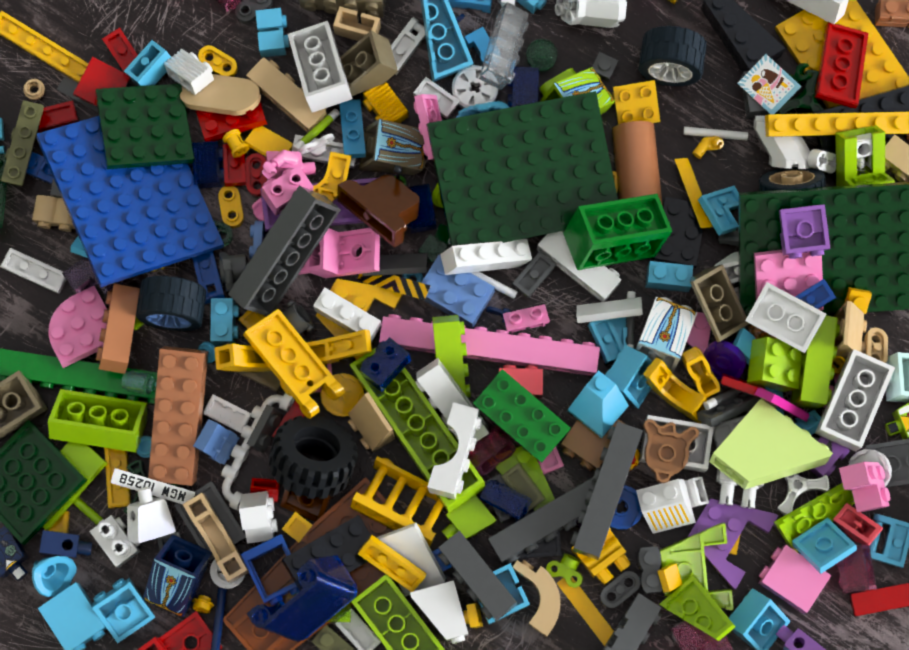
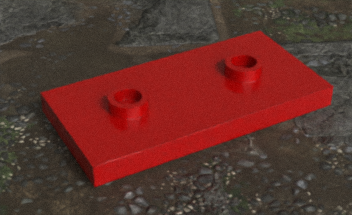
M830 22L826 24L815 98L857 108L868 40L867 32Z

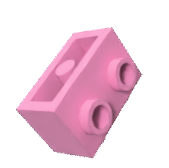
M300 166L294 169L292 167L288 168L281 174L282 176L277 179L271 178L263 184L261 195L275 216L280 214L299 185L313 191V185Z

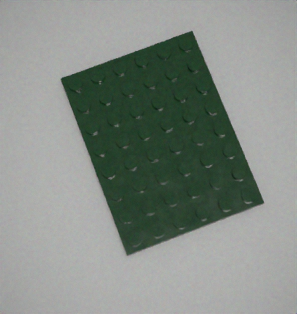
M596 91L426 124L451 246L499 241L505 243L565 231L578 206L618 200Z
M909 182L739 193V301L746 317H748L756 302L754 253L782 250L779 210L825 204L831 249L824 251L825 255H822V276L836 296V299L824 305V310L821 311L827 315L836 314L845 303L849 287L868 290L872 293L867 312L908 310Z

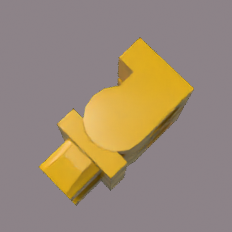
M609 528L599 560L573 552L593 578L597 577L604 585L614 578L608 570L610 565L614 563L620 572L631 565L625 555L626 550L612 533L611 528Z

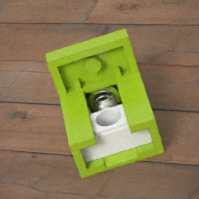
M874 125L835 133L836 186L895 183V180L885 173V131Z

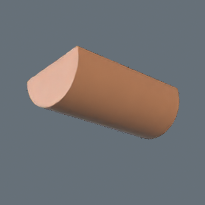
M632 121L614 126L612 128V138L618 181V199L658 194L662 204L654 124L648 121Z

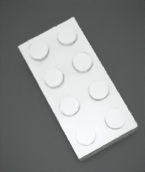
M328 20L289 33L288 38L303 92L311 112L313 113L353 99Z
M853 349L846 358L832 391L831 400L826 405L815 434L855 452L861 449L895 367Z

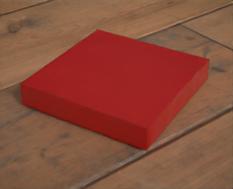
M92 57L73 95L97 107L96 89L126 87L130 78L126 73Z

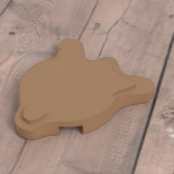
M647 419L643 423V428L647 434V443L644 451L645 461L655 474L656 480L659 483H666L673 475L679 473L686 466L689 458V447L698 437L699 430L696 427H689L682 433H677L676 425L673 422L660 426L654 420Z

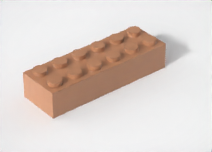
M164 346L159 350L148 478L163 483L192 486L197 481L199 450L193 445L200 435L202 428L208 351L168 346Z

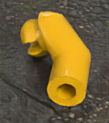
M717 136L704 137L692 154L701 159L706 151L721 149L724 146V141Z

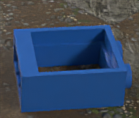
M282 534L241 554L265 604L270 603L271 606L283 600L282 596L288 593L292 596L300 592L294 582L268 595L252 561L280 547L283 548L286 557L292 554Z

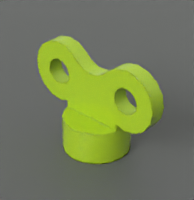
M565 553L561 562L552 560L547 564L546 570L552 577H563L567 584L573 588L582 584L583 576L580 572L576 571L581 561L576 557ZM552 566H557V572L552 571ZM572 576L577 577V582L571 580Z

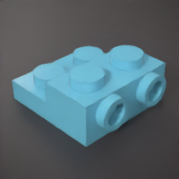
M124 578L117 580L112 585V590L107 593L101 591L93 598L92 609L117 643L155 618L154 613L143 600L141 593L130 578L124 580Z

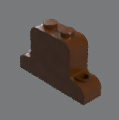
M383 175L364 186L353 180H346L338 184L337 201L394 248L403 243L404 232L407 230L406 225L416 220L419 216L420 198L417 193L410 190L403 182L392 175Z

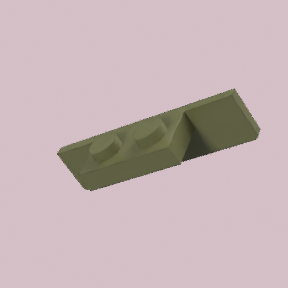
M23 100L16 127L13 128L11 133L12 142L6 151V163L1 182L23 186L44 110L42 104Z

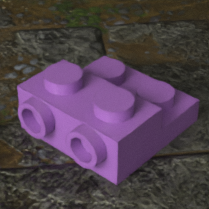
M825 204L779 210L783 256L789 255V259L802 258V253L811 252V256L825 255L824 251L831 249Z

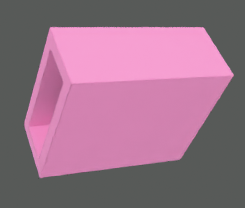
M789 546L777 547L771 555L772 563L769 567L765 565L759 574L761 578L759 584L801 613H808L831 575L826 571L820 574L801 554Z

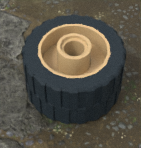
M792 167V169H777L767 172L759 179V191L826 187L824 173L813 168L798 169V167Z

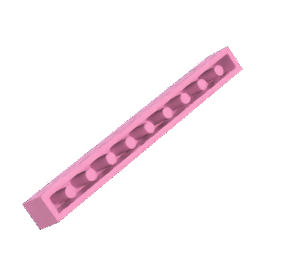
M389 314L388 317L383 316L379 344L387 341L391 348L436 354L433 321L426 323L423 322V319L415 317L405 320L401 319V316ZM464 325L465 335H461V343L466 342L467 356H463V358L524 367L536 365L538 369L594 376L597 373L600 347H595V343L583 342L581 345L574 344V341L570 339H561L560 342L553 341L552 337L549 336L532 338L527 333L511 335L506 330L490 332L484 327L468 329Z

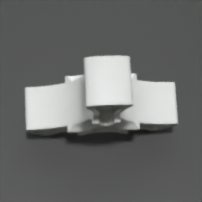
M798 474L785 477L788 492L786 499L778 506L777 510L787 515L793 511L794 502L802 493L810 490L827 492L829 490L828 476L825 475L818 479H806Z

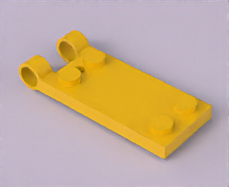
M279 309L244 332L243 336L300 405L301 412L308 419H311L320 412L317 403L309 396L320 387H325L326 394L333 401H336L345 394L342 385L333 377ZM307 382L312 383V386H308Z

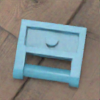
M874 514L872 519L880 526H883V524L889 525L882 554L876 553L880 532L870 546H868L867 550L864 551L863 557L904 568L909 548V523L884 515Z

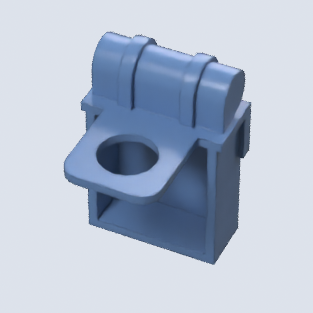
M208 419L193 446L209 456L208 458L225 465L240 438L231 430H227L220 424Z

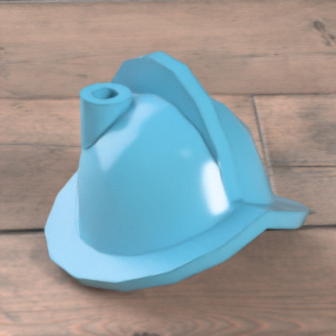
M48 556L40 561H35L32 568L34 587L39 594L45 597H55L70 586L77 569L74 561L66 556Z

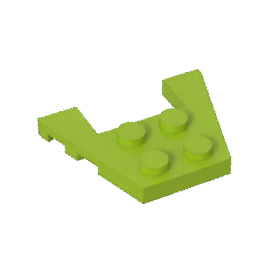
M724 522L660 550L661 569L669 564L677 563L682 584L694 575L720 608L730 611L734 610L732 590L708 591L704 546L727 544L726 524ZM676 589L672 590L671 592H664V595L669 596Z

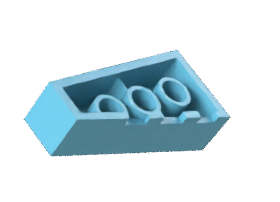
M420 0L432 81L435 82L471 67L474 63L449 1Z

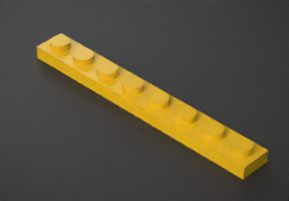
M909 112L765 115L766 137L834 136L836 132L874 125L885 131V134H909Z

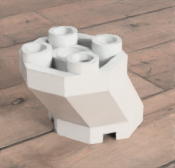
M556 0L555 13L557 16H561V19L569 25L580 24L614 28L620 25L618 24L619 22L625 20L627 2L626 0Z
M755 116L753 128L769 154V165L792 169V167H798V169L810 168L807 161L810 150L802 136L766 137L765 116Z

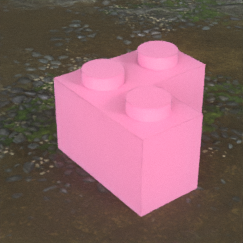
M861 462L839 468L844 490H852L857 512H867L889 507L890 493L885 488L883 481L885 479V472L878 462Z

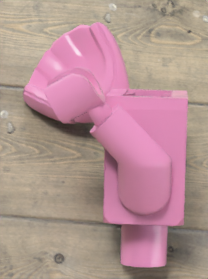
M266 151V162L263 165L262 174L268 180L271 178L277 179L282 176L281 174L286 169L291 167L294 169L300 166L305 175H316L315 162L303 163L299 151ZM259 198L252 205L253 214L259 221H264L262 200Z

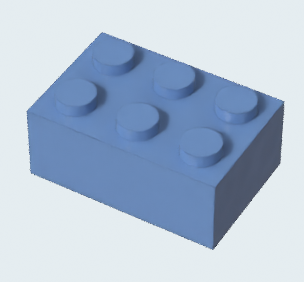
M441 255L437 256L421 282L431 286L425 302L449 316L459 315V321H464V324L472 329L495 293L494 286L472 273L445 275Z

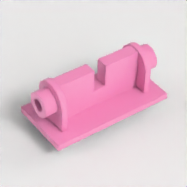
M545 304L503 313L505 329L507 332H511V334L526 330V327H545V324L550 322Z

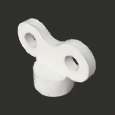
M327 134L320 139H313L310 143L300 147L299 152L301 154L310 152L314 157H322L327 150L326 144L333 141L335 137L333 134Z

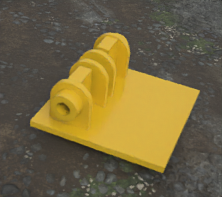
M655 80L613 87L612 97L615 100L618 125L632 121L660 122Z

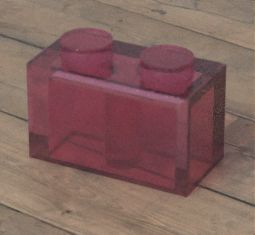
M856 545L857 550L836 564L840 571L839 586L843 589V594L877 589L870 546Z

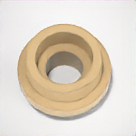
M31 79L25 83L23 91L27 98L38 100L44 95L45 86L40 80ZM37 87L38 91L36 93H32V89Z

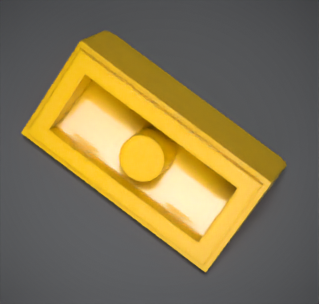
M264 126L254 128L244 141L251 149L265 157L266 151H291L293 147L292 142Z

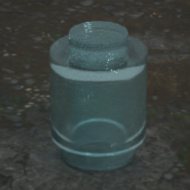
M131 370L123 374L122 388L129 392L149 395L156 388L157 381L152 373Z

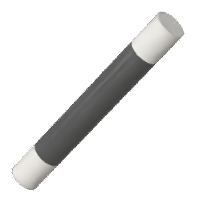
M628 291L627 299L636 298V292ZM635 316L626 317L627 346L634 349Z
M731 388L703 403V406L706 410H709L742 393V391Z

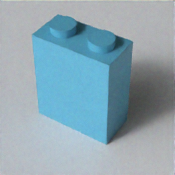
M75 582L38 608L64 650H84L87 648L86 643L92 639L95 642L106 634L104 631L107 628L92 609V601L80 583Z

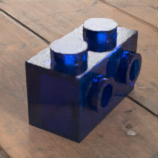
M389 337L377 346L376 352L371 358L367 357L362 362L360 372L366 380L383 392L408 365L411 357L405 349Z

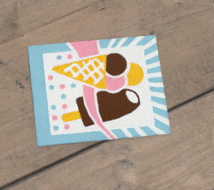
M767 54L737 83L770 114H775L802 87Z

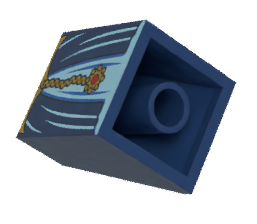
M171 535L154 558L143 600L184 617L193 603L192 600L195 598L212 552L175 535Z

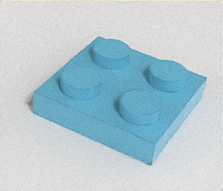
M828 517L792 540L793 547L820 574L857 550L856 544Z

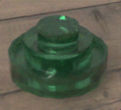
M546 39L533 41L528 46L526 53L529 65L539 71L552 68L556 63L558 55L555 45Z

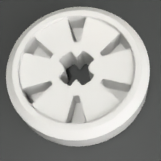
M472 65L455 75L452 82V95L459 100L458 106L462 109L476 104L494 102L498 95V82L495 75L489 69L479 65ZM471 85H474L475 87L480 86L479 92H471Z

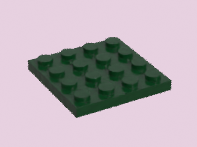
M181 84L96 89L95 95L107 169L194 162L185 104L179 97L182 92Z
M30 420L0 449V521L24 545L87 481L83 474Z

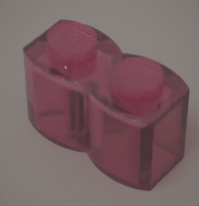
M498 426L489 429L488 435L476 442L474 451L469 452L468 459H470L478 473L484 476L491 472L498 463L508 459L516 451V448L511 439Z

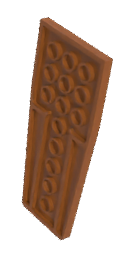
M366 477L313 524L299 543L297 541L290 548L291 553L357 515L360 516L369 533L376 538L394 531L351 508V502L356 492L365 494L371 482ZM377 490L372 499L379 504H384L386 499ZM285 554L261 578L268 595L294 583L281 561L286 557ZM367 562L304 599L301 592L292 596L288 593L282 596L283 600L272 606L270 603L265 604L254 585L223 618V622L247 650H295L353 606L351 601L382 578L385 573Z

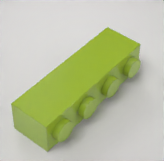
M459 315L432 317L436 359L439 358L467 398L471 397L470 384L465 385V377H469L468 363L463 364V356H467L466 342L461 343V335H465L464 321H459Z

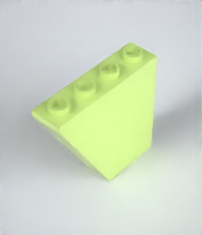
M761 398L714 451L709 462L745 490L823 466L829 461L833 453L824 443H819L807 430L801 429L794 424L790 417L777 411L773 404Z

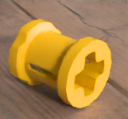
M239 129L227 132L222 138L229 145L234 158L244 155L250 149L248 144L242 140Z

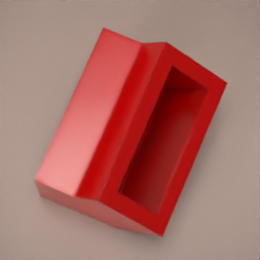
M252 478L250 493L268 491L269 498L273 497L274 503H279L280 485L275 479Z

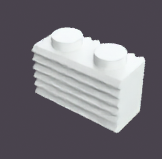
M180 49V52L177 51V54H174L167 62H164L168 76L194 95L214 80L212 67L205 61L203 63L199 61L193 52L188 53Z

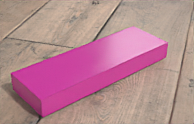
M761 387L757 388L754 394L807 422L810 416L808 412Z

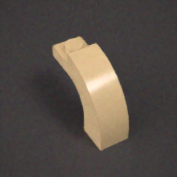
M517 560L513 565L514 571L531 582L539 594L538 610L528 625L547 637L555 626L560 612L558 587L550 573L542 566L535 573L532 571L534 567L525 560L522 562Z

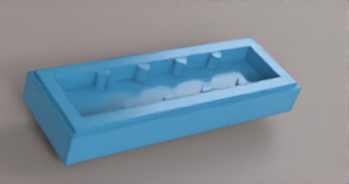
M358 99L342 102L339 104L344 154L350 155L351 158L366 157L361 101Z

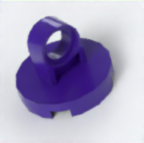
M735 338L731 342L714 341L708 345L703 353L715 377L721 379L723 373L740 378L746 368L744 354L737 346L733 345Z

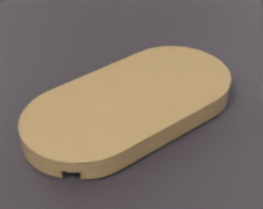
M212 74L214 80L196 95L188 91V89L186 90L183 86L182 92L179 95L180 99L189 109L240 116L246 114L248 110H254L261 100L259 87L254 81Z

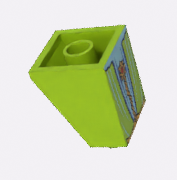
M593 67L554 83L540 100L541 102L596 91L601 115L607 112L615 101Z

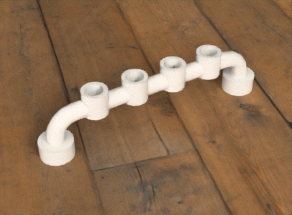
M286 393L283 396L278 394L271 395L266 398L261 407L258 405L254 407L251 413L254 421L251 426L246 425L243 428L241 437L245 439L241 446L235 445L231 456L235 459L231 466L226 464L221 473V476L225 478L222 484V494L230 502V508L239 511L242 493L236 491L233 494L230 488L239 474L242 463L249 454L251 446L247 442L266 405L272 406L274 403H279V408L288 412L295 401L292 396Z

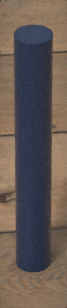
M218 588L211 650H220L227 589Z

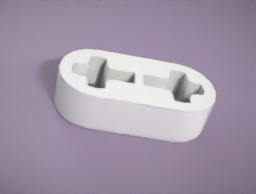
M812 149L807 160L810 168L827 173L835 172L836 154L819 149Z

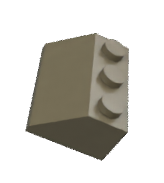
M723 264L707 268L691 277V286L717 342L724 340L749 324L745 321L747 317Z
M19 370L0 382V440L23 426L28 420L31 421L48 410L38 391Z

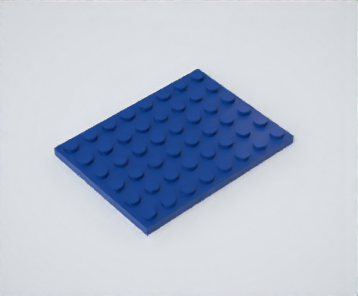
M99 116L37 133V141L100 287L223 248L224 243L188 163L107 169Z

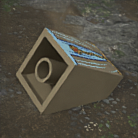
M378 119L363 129L366 157L360 158L359 170L394 173L393 169L398 165L402 168L400 174L415 175L424 169L426 159L424 157L423 144L425 143L419 128Z

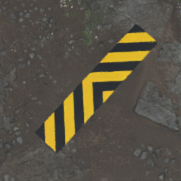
M359 274L357 281L424 301L431 287L430 285L396 275L363 276Z

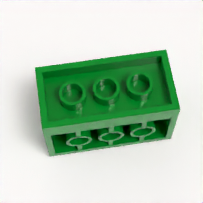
M658 194L578 206L563 234L576 269L583 270L655 257L672 233V228Z
M503 369L472 403L541 463L571 429Z

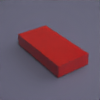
M74 101L44 107L38 132L79 122Z
M724 373L720 380L722 385L751 395L755 394L757 388L765 389L763 386L751 384Z

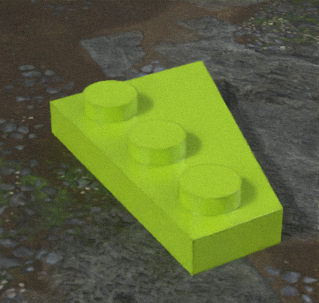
M694 575L659 604L664 609L717 641H720L736 627Z

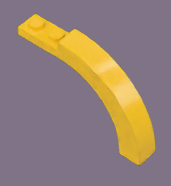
M366 329L327 339L306 342L324 365L339 362L340 359L372 352L370 330ZM231 343L214 348L216 370L236 372L271 371L250 345Z

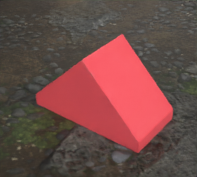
M848 503L844 505L833 519L855 542L868 546L883 530L882 526L863 513L857 512Z

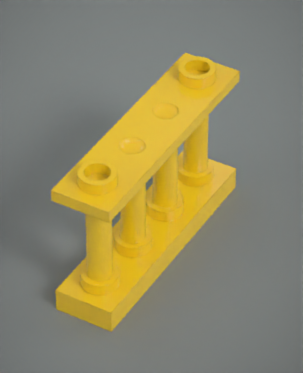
M377 456L373 468L378 471L365 494L356 492L351 502V508L392 530H397L415 523L412 517L426 495L435 500L436 503L424 525H417L430 547L436 535L432 531V527L444 505L436 494L429 493L427 488L428 482L399 468L391 460ZM387 475L397 480L386 502L379 504L373 501L372 498L383 478ZM406 485L417 492L405 513L400 515L394 512L392 507Z

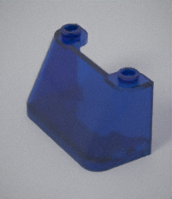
M337 555L310 559L298 571V580L303 587L298 594L286 604L281 601L271 607L264 604L257 605L246 614L258 628L292 641H302L307 639L354 600L358 592L357 585Z

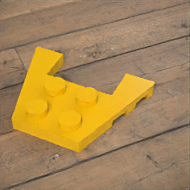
M336 279L330 290L365 312H368L374 300L395 310L403 296L401 293L374 285ZM317 313L315 315L334 337L351 333L321 314ZM361 354V355H357V356H353V357L357 360V359H359L360 357H362V356L365 355V354Z

